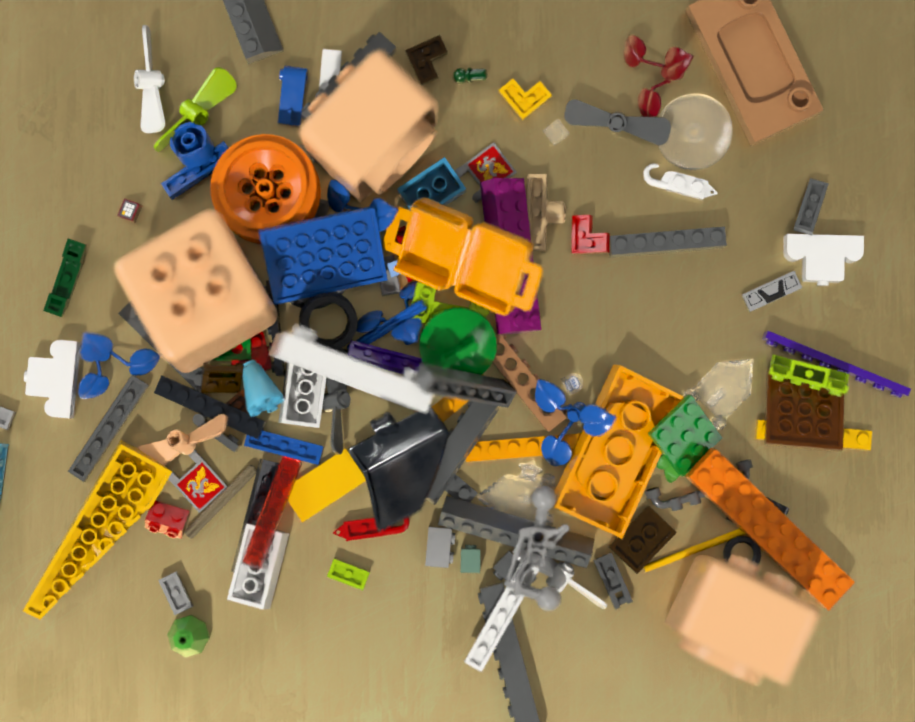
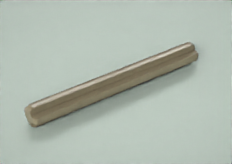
M249 465L185 530V534L190 539L193 538L256 474L257 469L253 465Z

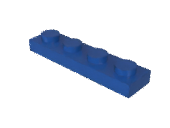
M224 141L214 147V157L212 160L198 167H185L161 183L171 200L213 173L218 160L229 148Z
M262 431L259 439L247 435L244 446L317 465L320 463L324 448L321 445Z

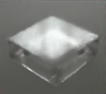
M559 119L543 130L554 146L570 134Z

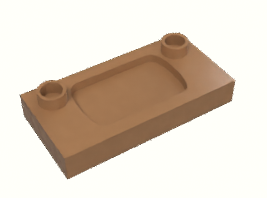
M699 0L688 6L685 12L750 146L811 119L824 110L770 0Z

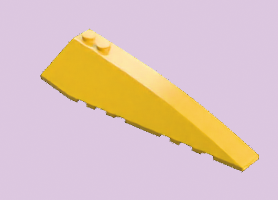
M120 440L54 553L23 611L40 620L85 575L89 568L138 521L141 515L154 504L172 471L136 447Z

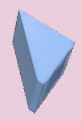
M397 260L386 264L391 278L401 274L394 271Z

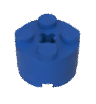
M188 122L175 129L173 138H170V147L186 167H198L213 159L214 143L203 126Z

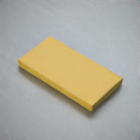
M345 448L342 454H336L281 491L303 523L366 480L356 462Z

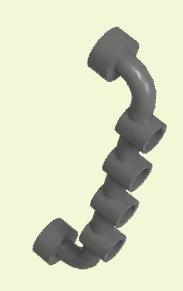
M751 459L737 462L738 471H742V475L749 480L750 468L753 467ZM659 487L644 491L646 499H651L657 508H671L672 511L682 509V504L690 502L691 506L700 504V498L706 497L701 491H694L684 496L661 501L658 498L661 495Z

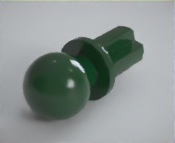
M470 67L466 71L463 68H458L454 71L453 78L457 83H464L466 80L469 83L477 80H486L487 70L472 69Z

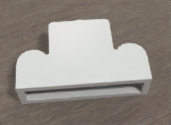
M786 234L784 236L783 253L784 257L791 262H796L802 258L803 282H817V286H829V283H839L844 280L845 262L854 263L862 258L864 253V236Z
M56 340L50 347L52 359L30 357L28 359V369L24 373V382H26L25 394L28 396L49 397L44 409L46 414L51 417L74 419L80 342Z

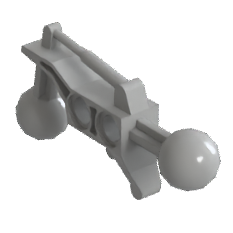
M540 486L532 494V502L537 508L534 527L519 530L511 567L504 585L514 589L513 594L516 596L520 594L536 600L538 606L544 611H553L561 603V595L556 588L546 586L538 589L522 583L525 574L531 569L544 566L546 548H554L556 546L555 543L561 539L565 532L569 531V526L566 524L556 529H546L548 510L555 505L557 500L555 491L548 486ZM537 531L543 534V540L539 543H536L533 539V535ZM556 536L553 541H548V538ZM528 537L525 561L516 572L515 583L510 582L524 538ZM534 551L540 553V560L537 562H532L530 559V555Z

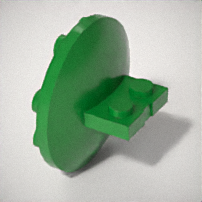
M464 307L445 309L434 315L424 326L419 340V351L424 364L478 375L485 373L491 366L497 350L496 335L489 321L477 311Z

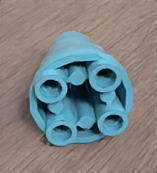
M256 360L243 364L242 377L246 408L250 416L254 417L264 411L271 413L277 410V405L285 401L282 392Z

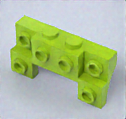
M416 282L411 305L420 300H423L427 308L413 317L420 318L422 323H427L434 315L445 309L463 306L434 301L436 289ZM470 301L469 309L477 311L485 318L489 315V309Z
M772 354L769 369L772 379L783 381L784 378L790 379V383L801 386L803 382L809 384V388L820 390L821 387L829 389V393L841 396L842 393L847 394L848 373Z

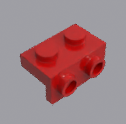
M155 501L149 508L145 518V528L153 533L159 532L166 534L170 538L182 539L183 530L190 511Z

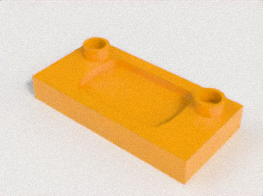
M613 364L595 405L615 415L616 419L611 428L600 436H591L583 429L571 459L568 461L555 489L557 500L553 507L622 539L662 453L648 435V432L685 397L621 365Z

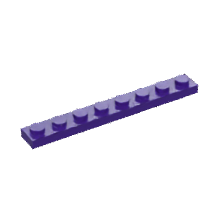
M766 331L762 337L766 344L771 347L777 348V346L784 348V352L791 355L795 353L802 355L801 358L808 362L814 360L819 362L821 367L828 369L832 367L837 369V371L848 373L854 376L857 382L863 384L869 382L877 390L884 391L886 389L891 391L890 395L894 397L909 396L911 388L773 332Z

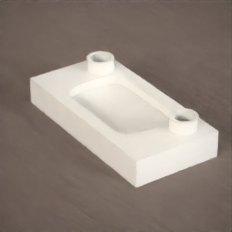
M298 326L294 327L292 335L276 333L268 355L408 409L427 413L433 394L425 393L413 381L417 372L405 368L401 378L314 344L317 334Z

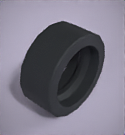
M737 536L726 543L723 551L725 562L728 563L732 548L736 544L746 543L753 550L751 562L756 565L760 563L761 549L751 538Z

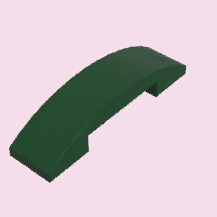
M67 239L62 254L63 260L43 311L63 317L80 275L87 247L86 244Z

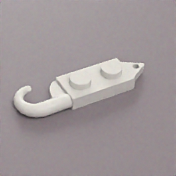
M654 163L648 165L644 170V179L651 186L700 200L717 195V192L708 184L707 180L674 171H668L661 180H657L649 175L652 168L659 167L658 164Z

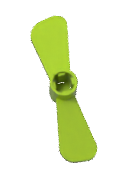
M221 67L214 68L193 100L187 99L182 102L179 112L183 117L157 140L154 145L155 151H162L170 143V138H173L175 129L189 121L203 126L209 117L207 111L235 92L236 81L228 71Z

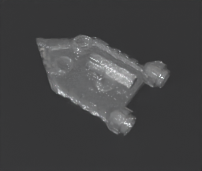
M754 359L735 360V362L729 361V363L727 361L717 362L711 368L712 370L696 386L688 388L684 392L683 397L692 395L695 401L699 400L715 415L711 419V423L717 431L722 430L726 426L728 416H731L732 412L736 411L737 407L751 395L752 385L750 384L752 383L751 372H753Z
M544 474L538 477L503 475L497 480V483L494 482L492 486L490 485L488 489L482 491L476 498L484 505H487V508L535 521L537 508L532 502V494L540 486L555 487V475ZM548 512L546 525L553 526V514Z

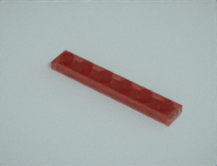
M282 457L242 560L244 565L262 569L301 468L302 462L300 460Z

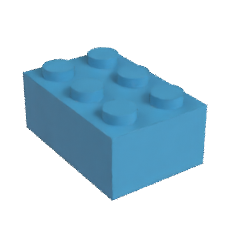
M444 157L397 188V193L410 210L413 203L423 197L446 206L466 193V187Z

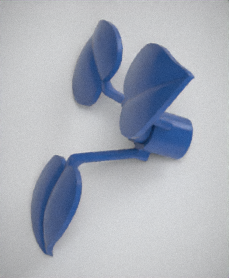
M330 180L327 200L332 210L342 212L344 207L349 210L361 209V207L349 206L347 204L350 201L348 190L337 180ZM376 198L371 202L370 206L375 207L379 231H384L393 222L398 208L393 207L381 198Z
M413 281L402 288L399 296L405 299L406 308L409 307V300L413 299L416 282H421ZM375 310L363 315L358 320L356 332H370L377 328L380 322H386L387 320L382 317L383 312ZM420 318L408 319L401 323V325L396 326L392 330L391 335L395 339L403 340L405 345L413 344L418 339L417 335L422 326V321Z
M83 333L80 355L85 361H95L98 373H89L84 376L78 388L79 397L81 399L94 398L107 390L109 380L106 376H101L100 361L108 360L110 354L126 366H130L129 372L135 376L150 372L157 365L160 354L151 349H140L134 352L130 357V362H127L113 352V344L108 337L96 333Z
M539 379L537 381L535 400L542 410L554 412L557 408L559 410L568 409L569 424L558 439L549 435L543 440L541 446L542 454L550 465H564L571 459L572 450L567 442L561 440L574 422L580 420L581 423H584L583 428L587 434L600 436L611 428L616 416L599 406H586L582 402H576L573 406L572 404L561 406L566 402L563 391L546 380Z

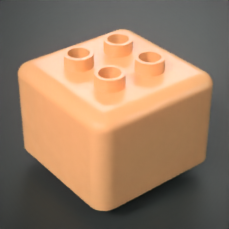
M382 50L372 52L357 68L352 64L347 66L336 79V82L339 84L338 88L330 96L322 93L313 101L308 109L312 114L300 128V137L308 155L333 179L340 182L359 203L365 200L373 191L380 195L393 186L417 162L437 135L434 127L438 122V102Z
M214 210L200 212L121 257L115 265L116 276L161 356L181 372L188 373L201 367L203 363H208L272 326L277 320L278 313L272 300L232 231L221 215Z
M731 554L728 563L708 555L697 556L665 620L667 625L683 635L679 647L759 686L763 675L788 686L820 618L818 609L813 604L793 595L797 584L770 572H766L762 580L756 577L760 566L739 556Z

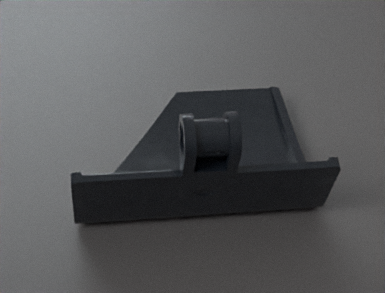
M430 405L427 413L417 411L399 422H396L389 412L384 413L383 417L370 421L375 434L349 448V454L364 473L376 528L379 532L421 511L431 491L443 458L449 431Z

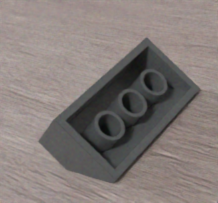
M223 0L248 64L284 51L264 0Z

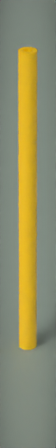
M737 529L650 562L644 567L645 573L746 534L741 529Z

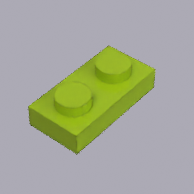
M334 558L327 577L363 590L370 572Z

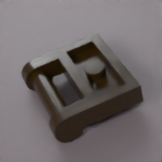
M203 363L201 393H239L243 364L210 365V363Z

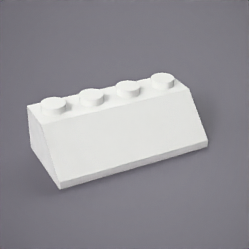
M287 362L282 392L285 401L280 406L278 423L319 428L327 377Z
M246 524L227 600L259 609L271 608L289 533Z

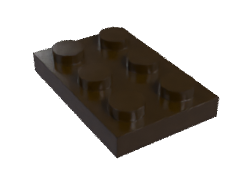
M648 505L627 527L623 538L618 537L609 548L638 574L677 532Z

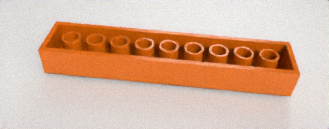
M710 448L685 475L693 485L751 538L822 608L829 611L855 583L716 449Z

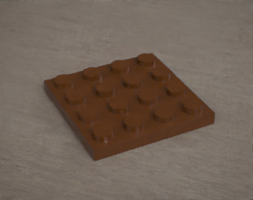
M768 369L766 377L764 445L841 452L843 450L844 393L841 396L830 394V390L823 387L820 390L809 388L807 383L802 382L801 386L790 383V379L784 378L783 381L772 379Z

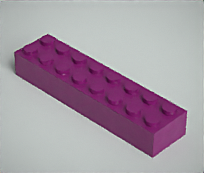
M492 178L480 182L484 222L531 242L524 178ZM532 251L529 262L534 264ZM525 273L522 286L519 292V296L523 297L524 290L529 278V274ZM537 291L530 310L525 311L515 306L514 310L507 315H500L495 312L497 335L529 333L542 330Z

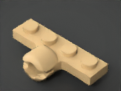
M528 174L527 208L531 243L533 245L532 251H546L547 225L563 224L566 219L565 203L563 201H549L547 199V174Z

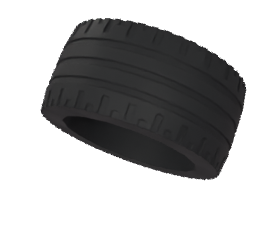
M335 292L322 293L310 297L301 308L299 326L312 331L309 323L311 312L323 303L337 304L345 311L347 316L345 330L341 335L333 339H323L317 336L314 344L331 351L338 350L347 345L353 339L358 325L357 314L351 302L343 295Z

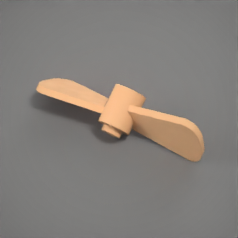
M220 414L188 435L179 430H173L168 434L166 440L141 445L137 449L165 466L181 453L184 455L191 454L196 447V443L217 437L223 433L227 426L228 417Z

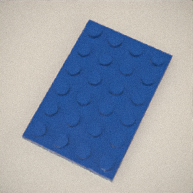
M374 206L259 230L274 305L388 280Z

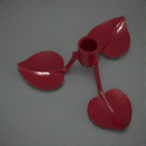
M629 35L625 42L624 59L630 67H637L640 61L662 67L661 75L665 78V81L652 86L650 90L648 88L642 89L638 98V107L643 117H656L661 108V97L654 90L671 83V80L682 79L694 55L679 47H671L665 56L666 64L649 61L643 58L646 53V46L643 40L638 36Z

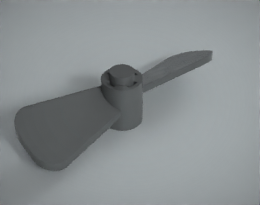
M577 99L567 103L564 114L566 122L570 125L609 127L614 132L623 130L656 145L665 144L669 139L671 130L669 120L664 117L626 116L620 111L609 113Z
M340 348L338 350H333L334 352L342 354L344 356H347L348 350ZM326 378L328 393L324 394L322 408L326 412H333L331 448L335 454L340 455L343 452L341 409L348 408L351 399L346 391V384Z

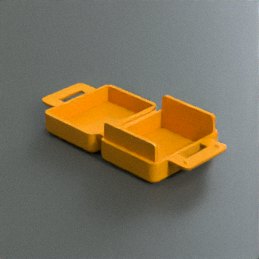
M426 197L416 200L410 208L411 211L400 206H394L398 208V212L391 225L386 229L383 240L384 249L399 255L394 271L437 290L448 289L454 285L455 293L459 297L500 315H507L514 310L515 306L525 311L531 309L542 275V268L529 262L533 250V245L530 241L485 222H481L472 228L473 219L469 215ZM401 219L408 222L402 245L395 242ZM525 273L529 274V278L524 290L523 297L519 296V292L522 286Z

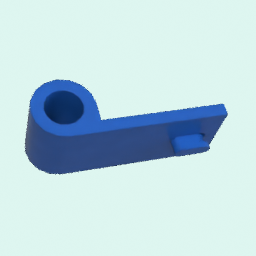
M285 65L284 69H280L279 80H282L278 123L301 126V110L303 108L304 91L307 85L308 68Z

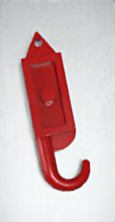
M407 517L401 526H390L380 532L376 528L374 518L345 521L333 534L346 539V541L400 534L408 529L410 519Z

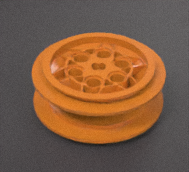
M253 135L236 142L220 157L211 178V198L216 212L221 215L227 226L236 235L255 244H261L259 230L313 219L320 204L321 185L314 165L298 145L277 135ZM265 171L262 178H256L258 172ZM278 173L284 174L281 180H275V176ZM248 186H253L252 192L246 194L245 189ZM290 190L291 194L289 197H282L284 191ZM259 203L260 208L257 211H252V206ZM274 205H279V210L276 213H271V208Z

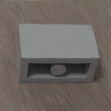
M429 526L425 566L449 568V564H453L454 552H450V545L455 543V533H452L451 528Z

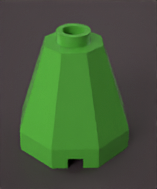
M193 615L176 619L167 634L171 649L184 657L202 653L210 639L206 622L197 619Z

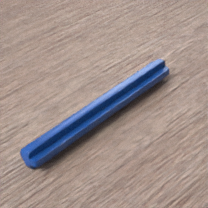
M423 300L414 303L355 341L371 344L392 331L396 326L424 311L427 308Z

